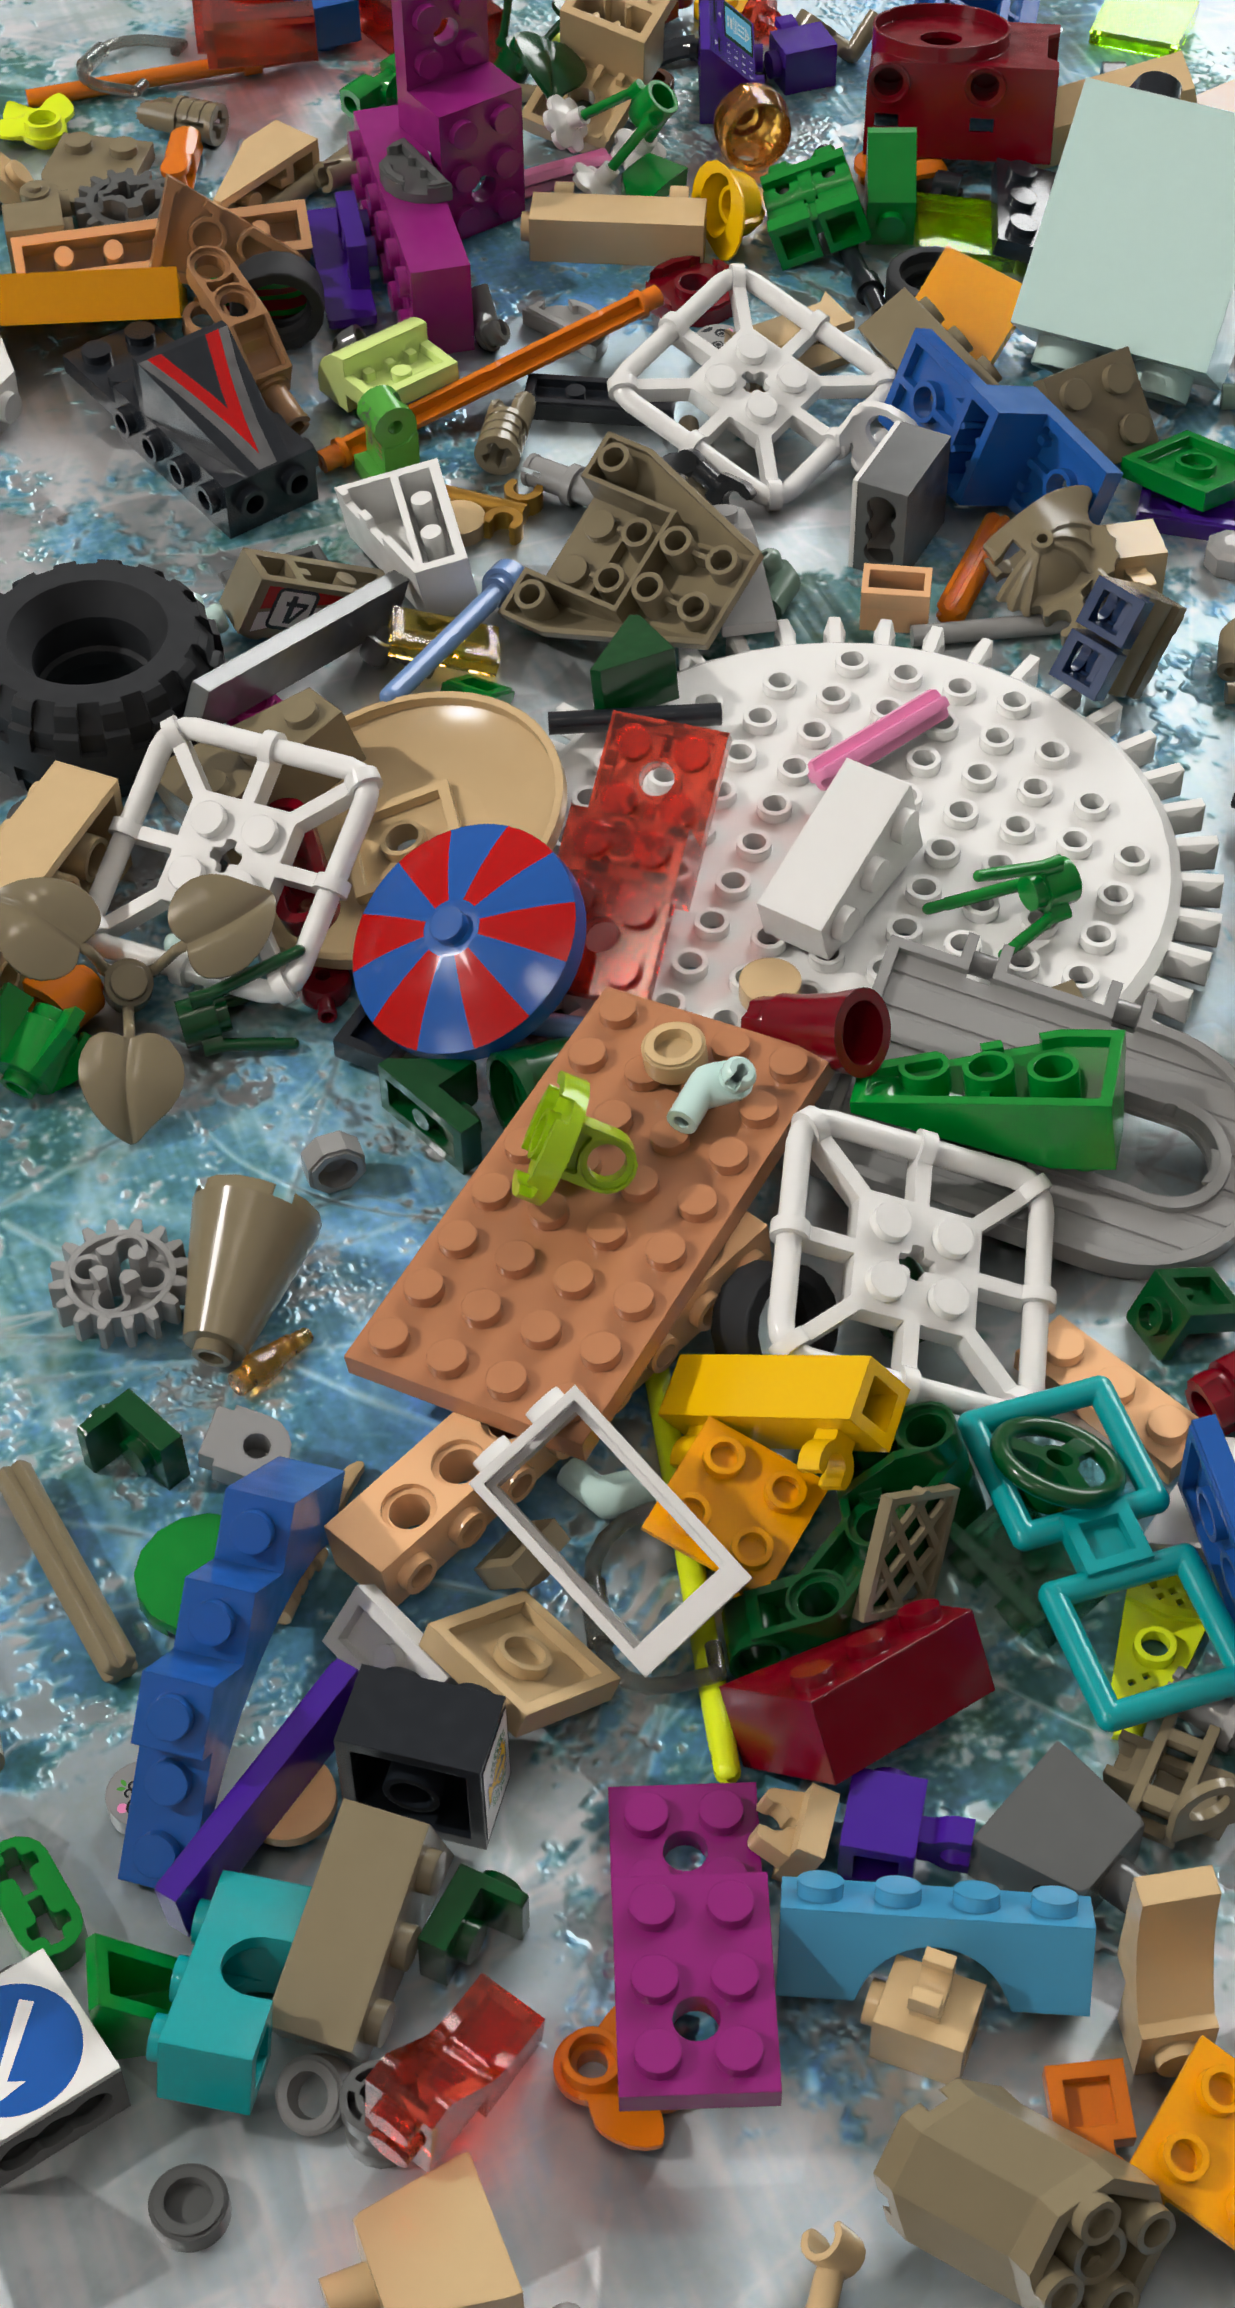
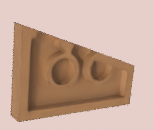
M166 173L149 267L176 266L181 283L189 285L186 279L187 258L191 251L200 246H216L225 250L237 267L251 256L268 251L290 252L304 258L299 252ZM203 265L196 269V272L206 279L217 278L223 274L219 268L212 265Z

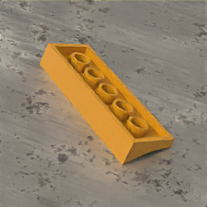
M176 266L0 274V326L181 318L183 310L188 304L187 288L183 287Z

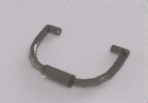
M135 34L112 38L105 42H97L78 59L76 75L81 84L94 91L137 98L149 88L148 80L141 78L135 85L99 80L90 76V74L108 58L113 50L133 46H154L170 48L171 54L174 57H179L187 49L188 41L177 37Z
M657 1500L644 1503L618 1515L597 1535L585 1558L583 1579L608 1606L606 1580L601 1577L602 1563L611 1545L628 1529L645 1522ZM582 1609L587 1647L595 1651L596 1655L621 1678L619 1685L622 1688L648 1696L675 1694L719 1683L727 1677L723 1646L719 1640H711L704 1645L708 1667L663 1677L645 1678L641 1674L631 1672L617 1660L612 1649L614 1643Z

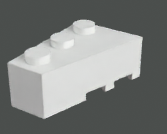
M437 458L334 487L350 538L385 574L396 570L410 579L405 597L428 622L459 615L478 596L468 557Z
M846 758L756 903L766 934L828 961L843 943L850 940L858 924L923 846L919 827V812L916 811L910 783Z

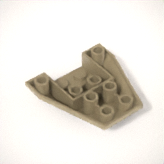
M608 431L581 475L594 497L547 575L545 576L525 567L497 613L501 618L544 637L610 642L629 614L640 615L673 647L709 650L764 556L749 539L653 449Z

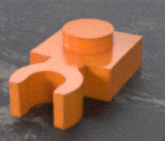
M1123 2058L1044 2066L1042 2080L1049 2119L1123 2159L1116 2154L1115 2148L1134 2146L1137 2138Z

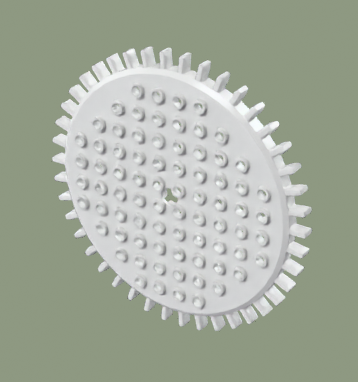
M829 617L823 634V643L797 644L796 633L789 620L782 619L777 620L774 647L750 650L744 635L726 637V656L709 661L704 659L698 649L679 648L678 667L680 671H677L679 699L657 706L721 702L722 726L562 734L561 736L570 740L567 745L550 739L563 765L567 782L565 821L553 852L567 865L579 885L584 900L587 925L585 946L578 971L569 990L554 1012L561 1009L567 1015L585 1017L605 987L608 986L741 1028V1018L747 1010L739 1000V976L747 964L757 959L779 958L791 963L798 969L801 975V994L840 992L862 987L872 989L891 935L961 957L962 951L959 950L964 948L968 934L971 932L980 935L976 951L999 958L998 952L1003 948L1004 944L1010 943L1012 939L1045 914L1038 910H1028L1021 902L1018 892L931 915L923 913V905L948 896L1016 879L976 882L973 879V873L976 870L1040 861L1057 854L1069 858L1076 866L1082 881L1081 897L1077 902L1069 904L1072 910L1071 918L1054 924L1025 948L1012 956L1007 973L1048 987L1056 986L1071 979L1074 982H1085V984L1075 983L1083 997L1102 1005L1112 980L1124 983L1120 999L1142 1006L1147 992L1157 994L1159 997L1154 1012L1184 1024L1190 1016L1194 990L1163 979V975L1205 986L1207 983L1213 953L1174 943L1178 941L1217 948L1223 914L1180 907L1220 908L1224 874L1181 872L1215 869L1219 847L1217 835L1175 838V835L1202 830L1206 806L1203 799L1198 798L1162 804V800L1181 795L1185 769L1180 763H1175L1147 772L1141 771L1140 767L1153 762L1157 736L1151 730L1116 743L1110 737L1120 731L1123 706L1113 701L1091 715L1083 716L1076 711L1081 706L1082 694L1068 685H1061L1051 694L1036 688L1040 658L1032 654L1022 661L1011 675H1007L991 668L993 640L982 638L967 660L944 655L943 627L932 626L923 639L922 649L919 650L895 646L896 635L891 619L880 620L873 635V643H845L846 632L841 618ZM929 689H936L941 696H946L950 704L947 707L949 713L947 719L869 765L871 768L911 784L916 811L919 812L922 848L858 924L850 940L843 943L830 958L832 960H821L822 958L766 934L756 903L826 792L821 791L815 783H811L808 779L809 761ZM565 702L556 708V711L578 710ZM1018 965H1023V966H1026V967L1021 968V967H1017V966H1018ZM967 974L966 977L989 986L991 981ZM1153 1018L1151 1019L1153 1022L1162 1024ZM1114 1022L1110 1024L1112 1027L1126 1030L1130 1033L1134 1031L1132 1028ZM547 1037V1041L558 1039ZM835 1071L832 1079L815 1103V1107L828 1110L841 1074L840 1072Z

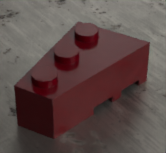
M933 1598L908 1603L902 1606L894 1616L719 1686L743 1767L832 1785L841 1783L995 1691L973 1610L940 1605L939 1600Z

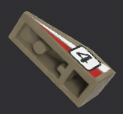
M243 547L219 603L222 605L238 634L254 640H259L263 637L271 638L385 575L382 569Z

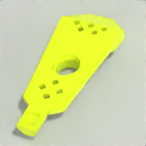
M1178 1575L1133 1587L1126 1591L1111 1686L1118 1699L1165 1686L1169 1681L1173 1683L1174 1679H1172V1676L1177 1668L1182 1666L1188 1669L1206 1630ZM1147 1640H1156L1165 1644L1168 1652L1160 1656L1150 1655L1143 1649L1141 1644ZM1147 1722L1123 1730L1143 1737ZM1122 1730L1113 1732L1112 1739L1118 1740Z

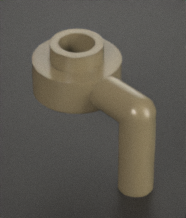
M801 8L795 19L798 26L821 21L838 44L837 56L848 63H856L872 40L873 21L878 13L869 9L850 41L803 8Z

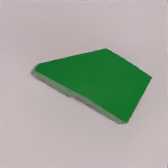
M649 152L630 165L621 174V195L667 197L670 193L671 185L686 186L688 167Z

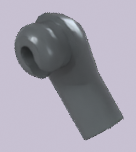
M488 284L472 287L473 326L476 343L486 351H497L500 346L506 345L510 339L509 326L502 319H498Z

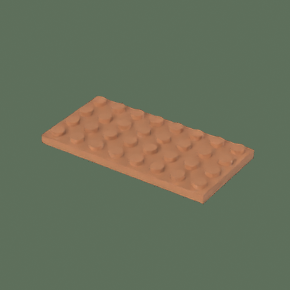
M606 986L344 1355L349 1373L516 1436H520L533 1424L525 1415L547 1392L557 1386L565 1394L576 1385L611 1423L785 1152V1142L791 1127L793 1114L808 1105H815L835 1074V1071L832 1070L828 1061L798 1045ZM668 1022H686L702 1031L706 1039L708 1063L725 1061L734 1056H742L749 1059L756 1068L757 1078L753 1084L752 1091L738 1102L708 1109L698 1128L692 1134H684L675 1130L668 1123L666 1117L686 1083L666 1085L656 1082L648 1076L644 1068L641 1044L644 1037L653 1028ZM562 1070L585 1079L590 1083V1097L586 1116L616 1127L626 1133L634 1145L638 1167L636 1176L629 1186L611 1194L594 1192L560 1179L548 1200L541 1206L517 1198L512 1194V1179L515 1169L525 1173L528 1172L531 1159H528V1151L522 1149L521 1146L535 1110L549 1084L560 1088L557 1079L558 1073ZM600 1145L593 1149L588 1156L587 1165L591 1171L598 1175H612L624 1165L626 1156L622 1149L615 1145ZM577 1415L545 1446L586 1461L600 1438Z

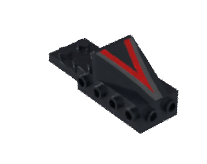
M151 319L137 321L119 331L98 340L88 341L81 347L62 354L65 372L112 414L120 437L230 539L319 499L316 476L319 458L314 445L309 439L302 438L288 426L279 413H274L267 407L228 325L222 320L177 340H173Z

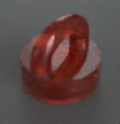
M748 0L742 12V15L754 24L755 41H760L765 36L769 37L770 31L778 30L775 26V17L782 15L777 10V0Z

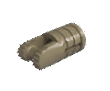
M182 95L176 98L158 97L155 100H146L140 103V107H137V112H135L137 114L136 119L144 127L170 134L178 127H193L200 131L202 144L219 146L223 143L229 126L228 110L223 103H213L212 101L189 98Z
M522 391L516 393L511 407L505 406L500 399L491 400L474 449L476 462L486 472L494 475H506L512 473L518 467L536 409L535 396L531 392Z

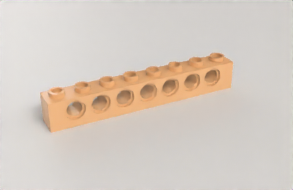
M745 1212L617 1413L626 1406L632 1393L654 1373L665 1371L674 1362L678 1352L697 1334L711 1329L713 1306L722 1285L737 1268L755 1260L772 1261L769 1228L766 1223L750 1212ZM452 1412L324 1525L335 1564L360 1585L375 1584L397 1607L410 1595L423 1591L431 1583L437 1570L460 1549H466L475 1544L483 1535L487 1525L498 1516L468 1484L480 1473L473 1465V1462L501 1436L505 1435L511 1443L519 1436ZM544 1446L500 1488L516 1504L531 1492L536 1480L557 1461L567 1459L570 1455ZM415 1525H420V1526H418V1527H416V1528H413V1529H407V1528L412 1527V1526H415Z

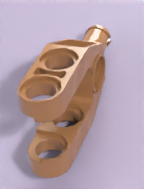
M209 245L197 247L191 251L187 258L186 279L196 297L183 310V335L186 336L202 329L192 322V318L197 315H209L214 323L221 320L225 322L267 407L272 412L279 413L287 425L299 435L303 434L308 429L309 421L311 420L289 391L291 388L292 364L268 310L225 250ZM203 265H212L219 268L223 274L215 279H206L201 277L196 272V269ZM229 302L240 303L248 309V313L238 317L230 316V312L224 304Z

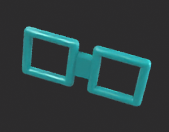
M1097 1375L969 1410L961 1414L957 1424L962 1438L1013 1546L1020 1551H1030L1062 1542L1077 1572L1076 1574L1044 1583L1038 1591V1600L1098 1727L1105 1732H1116L1235 1696V1623L1199 1552L1193 1545L1188 1543H1181L1152 1551L1137 1521L1166 1511L1170 1504V1496L1112 1382L1105 1376ZM1093 1406L1135 1491L1120 1495L1117 1500L1101 1508L1069 1509L1032 1520L1016 1485L1000 1472L993 1461L990 1452L991 1433L1000 1424L1011 1418L1020 1416L1053 1417ZM1178 1575L1224 1668L1118 1699L1073 1605Z

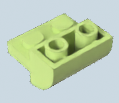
M417 317L405 319L326 355L321 359L318 368L319 390L347 412L357 409L362 395L375 386L388 385L393 387L398 392L401 402L407 404L459 379L458 362L428 340L427 324L424 320Z

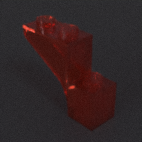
M481 1973L466 1994L436 2028L429 2034L386 2053L365 2078V2125L372 2130L368 2136L369 2141L381 2154L400 2167L407 2168L411 2161H413L426 2172L433 2170L476 2111L487 2117L542 2043L545 2018L484 1973Z

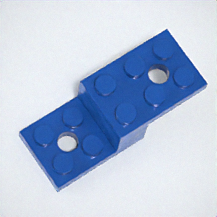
M914 329L885 403L905 412L919 427L951 436L947 494L959 506H1008L1017 515L1045 494L1064 488L1063 483L1066 480L1067 487L1086 485L1091 488L1093 496L1089 504L1088 515L1091 523L1100 525L1124 473L1037 387L987 385L932 329ZM879 415L878 421L889 431L894 421Z

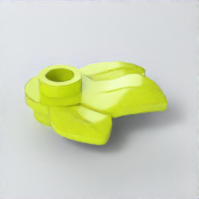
M61 93L49 97L40 108H32L14 101H8L4 108L3 119H0V139L24 141L40 150L52 149L57 146L63 133H68L67 123L74 117V106Z

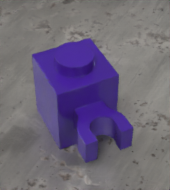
M792 14L775 17V26L778 30L770 31L769 51L764 53V67L768 78L775 81L785 96L836 86L838 44L821 21L798 26Z
M892 1767L864 1768L852 1775L839 1844L837 1874L844 1880L876 1882L877 1879L889 1875L907 1876L914 1879L917 1860L930 1862L945 1870L968 1874L976 1819L960 1816H924L928 1779L913 1777L900 1769Z

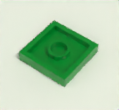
M1189 430L1122 457L1120 469L1124 473L1122 478L1201 512H1205L1235 498V449Z

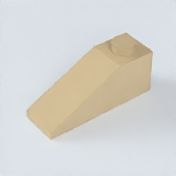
M274 120L243 141L213 201L226 209L266 203L312 170L316 163L320 162L318 139L283 122Z

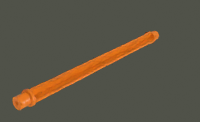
M652 285L642 291L635 289L629 292L628 296L408 404L407 406L415 414L417 430L638 319L644 320L648 318L651 311L664 305V297L661 290L656 285ZM365 426L341 438L336 437L332 439L330 445L317 451L319 458L318 466L324 473H328L340 466L343 468L351 466L354 461V454L367 451Z

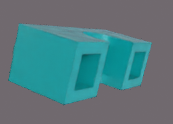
M223 1870L212 1900L200 1899L191 1929V1944L194 1945L190 1956L180 1954L173 1968L169 1987V2001L173 2002L168 2014L157 2012L149 2032L146 2059L147 2061L157 2063L158 2098L251 2115L271 2056L273 2000L245 1995V1993L268 1992L275 1994L312 1886Z

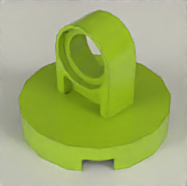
M561 1070L558 1073L557 1079L560 1088L549 1084L535 1110L521 1146L522 1149L528 1151V1159H531L528 1172L525 1173L515 1169L512 1179V1194L517 1198L541 1206L548 1200L560 1179L594 1192L611 1194L629 1186L636 1176L638 1167L634 1145L626 1133L616 1127L586 1116L590 1097V1083L585 1079ZM610 1144L622 1149L626 1156L624 1165L612 1175H598L588 1167V1156L598 1146Z

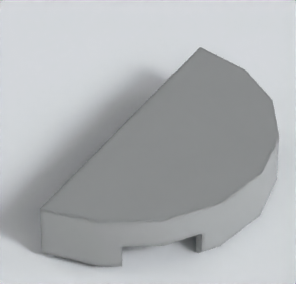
M568 299V306L554 305L545 307V300L523 308L522 317L524 325L547 336L598 310L590 304L575 299ZM609 334L576 351L597 362L607 352Z

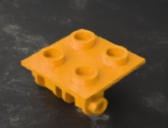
M711 1416L706 1420L667 1484L753 1577L733 1598L744 1594L743 1591L771 1584L770 1581L777 1579L828 1490H822L818 1486L819 1476L813 1473H801L794 1462ZM657 1501L643 1523L641 1530L716 1572L719 1567Z
M1202 2035L1191 2051L1129 2163L1140 2169L1159 2186L1163 2205L1166 2202L1171 2203L1234 2251L1235 2058Z

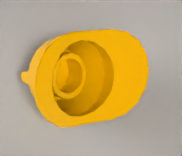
M718 160L707 161L699 168L694 179L691 196L692 198H707L706 239L720 260L730 261L736 255L742 242V237L751 233L764 220L765 211L762 207L759 186L751 176L741 171L729 169Z

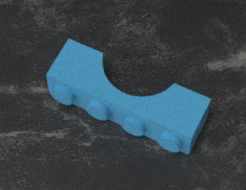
M824 1870L806 1871L798 1877L782 1876L776 1996L854 2001L867 1977L884 1961L899 1953L929 1946L962 1953L984 1966L1001 1986L1010 2010L1013 2012L1090 2017L1096 1924L1091 1896H1081L1069 1888L1054 1885L1040 1886L1033 1889L1032 1892L1004 1891L991 1883L977 1880L962 1881L955 1884L954 1887L922 1885L911 1877L900 1875L884 1876L877 1879L876 1882L844 1880L836 1873Z

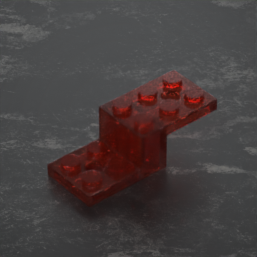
M613 710L589 806L584 807L571 804L558 857L573 873L581 890L586 910V936L594 925L601 922H609L618 928V939L615 945L605 952L591 951L588 949L585 940L583 956L576 976L566 993L567 995L596 1001L605 987L608 986L652 1000L674 910L687 912L690 910L732 744L730 733ZM657 768L670 770L674 774L675 779L672 788L667 793L660 796H651L643 791V781L650 771Z

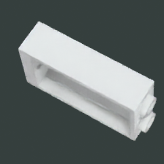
M576 1385L565 1394L556 1386L538 1400L526 1413L525 1416L533 1424L511 1443L503 1435L477 1457L473 1465L480 1473L468 1484L646 1678L746 1586L753 1577ZM577 1415L583 1419L719 1567L710 1578L642 1641L634 1635L500 1488Z

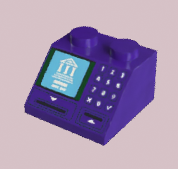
M699 0L698 82L700 124L755 123V104H764L765 97L764 75H756V72H763V43L754 44V24L725 0Z

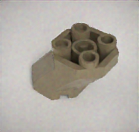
M956 2078L939 2089L948 2099L929 2111L921 2103H918L901 2114L873 2174L878 2190L887 2198L889 2207L883 2206L886 2220L906 2241L1023 2308H1138L1140 2294L1163 2248L1170 2242L1176 2229L1173 2213L1162 2203L1159 2186L1140 2169L1021 2104L1002 2086Z

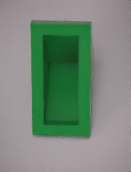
M94 1933L85 1939L88 2012L91 2022L116 2060L146 2056L149 2032L156 2013L168 2014L173 2003L169 2001V1987L177 1957Z

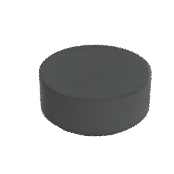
M187 2163L166 2171L153 2185L148 2199L149 2217L157 2238L165 2246L175 2251L191 2253L212 2246L223 2236L231 2220V2202L223 2178L215 2170L202 2164Z

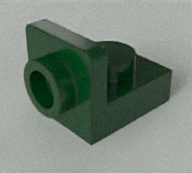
M1213 1267L1155 1269L1128 1310L1126 1318L1157 1360H1171L1188 1334L1235 1332V1295Z
M130 1388L110 1403H105L95 1408L76 1430L85 1465L94 1473L99 1472L120 1455H123L127 1463L139 1475L145 1476L151 1473L169 1491L190 1475L182 1435Z
M460 1863L417 1938L420 1974L444 1986H448L461 1962L470 1965L475 1960L484 1943L488 1927L515 1939L523 1940L530 1927L528 1894L522 1891L514 1880L500 1872L486 1870L482 1873Z

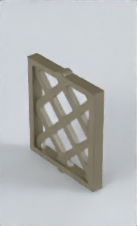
M947 1483L923 1488L914 1486L911 1490L881 1494L852 1618L862 1623L885 1619L896 1615L897 1611L908 1603L921 1599H934L960 1493L959 1487ZM940 1498L928 1515L925 1504L929 1500ZM911 1503V1506L899 1520L896 1509L900 1505ZM917 1516L920 1526L908 1541L905 1531ZM926 1538L929 1547L920 1559L916 1561L913 1553L923 1539ZM897 1543L900 1553L888 1567L884 1558ZM904 1564H906L909 1573L901 1584L896 1587L893 1579ZM914 1585L917 1590L916 1596L912 1599L902 1600ZM886 1591L889 1598L888 1601L883 1605L873 1606L882 1593Z

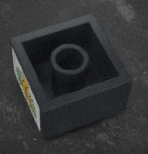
M361 1664L334 1737L342 1800L346 1798L430 1824L442 1840L487 1850L511 1776L506 1696L493 1694L489 1689L474 1683L453 1685L423 1678L416 1672L403 1667L383 1669Z

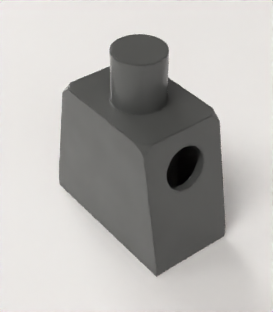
M1057 1740L973 1837L968 1875L977 1881L991 1883L1004 1891L1032 1892L1033 1889L1040 1886H1062L1075 1891L1078 1895L1091 1896L1093 1912L1103 1900H1106L1126 1914L1134 1877L1149 1875L1134 1865L1139 1855L1145 1824L1136 1811L1070 1749Z

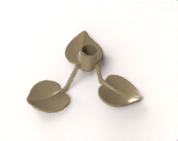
M206 874L192 878L175 892L168 908L169 928L181 941L170 947L149 966L132 958L121 959L110 965L94 947L86 943L97 932L101 922V914L95 901L85 890L66 880L47 877L22 879L0 888V950L12 968L29 979L38 981L56 980L66 976L75 968L79 959V953H82L96 967L97 972L105 977L103 986L104 997L112 1009L122 1013L123 1036L112 1032H100L89 1038L79 1058L78 1076L83 1095L94 1115L104 1127L123 1142L130 1145L139 1142L147 1131L170 1111L179 1098L184 1084L185 1072L181 1055L169 1040L156 1033H143L135 1036L134 1013L142 1010L149 1003L154 985L153 978L159 976L161 971L186 951L193 970L199 976L206 979H222L241 972L259 955L270 936L275 920L276 898L266 888L227 875Z

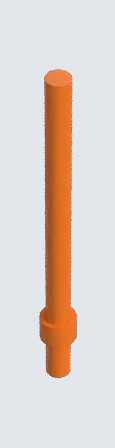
M294 44L260 50L258 45L239 48V53L25 89L28 107L35 108L40 107L45 100L57 93L63 94L70 101L239 72H243L244 76L263 73V68L297 63V53Z

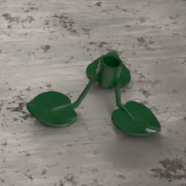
M504 0L500 34L495 41V44L501 50L493 64L516 83L524 84L529 74H531L547 99L555 94L563 97L567 93L579 88L587 77L585 64L567 45L552 41L560 32V19L542 37L529 31L516 32L514 36H509L513 0ZM552 0V8L559 17L560 9L566 0Z

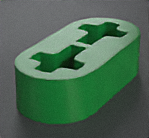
M18 1836L1 1841V1920L23 1960L43 1948L58 1972L70 1969L84 1955L86 1951L85 1939L88 1938L79 1905L48 1850L39 1841L30 1837ZM19 1865L26 1873H30L35 1890L25 1896L17 1882L13 1878L9 1879L8 1875L10 1869ZM45 1913L49 1916L54 1927L58 1931L62 1930L64 1937L60 1942L52 1945L48 1939L41 1937L36 1918Z

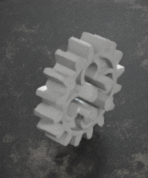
M114 1219L108 1220L106 1233L97 1235L88 1227L83 1229L84 1243L78 1246L65 1242L61 1246L65 1261L51 1262L50 1270L53 1282L48 1283L53 1308L57 1309L59 1322L63 1328L74 1325L77 1340L81 1342L97 1333L99 1334L102 1348L108 1349L114 1342L115 1337H125V1342L129 1348L137 1346L138 1334L147 1332L157 1340L162 1337L160 1326L162 1321L165 1320L174 1324H179L182 1321L180 1305H185L188 1258L185 1256L184 1244L181 1239L168 1242L166 1227L162 1225L156 1227L148 1234L143 1230L142 1219H134L128 1230H119L118 1224ZM125 1259H129L130 1269L121 1272V1263ZM122 1294L123 1303L115 1308L113 1297Z

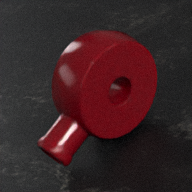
M314 966L303 988L298 991L299 998L309 1008L318 1010L317 1017L322 1023H332L338 1017L336 1008L344 1004L351 994L353 983L349 970Z

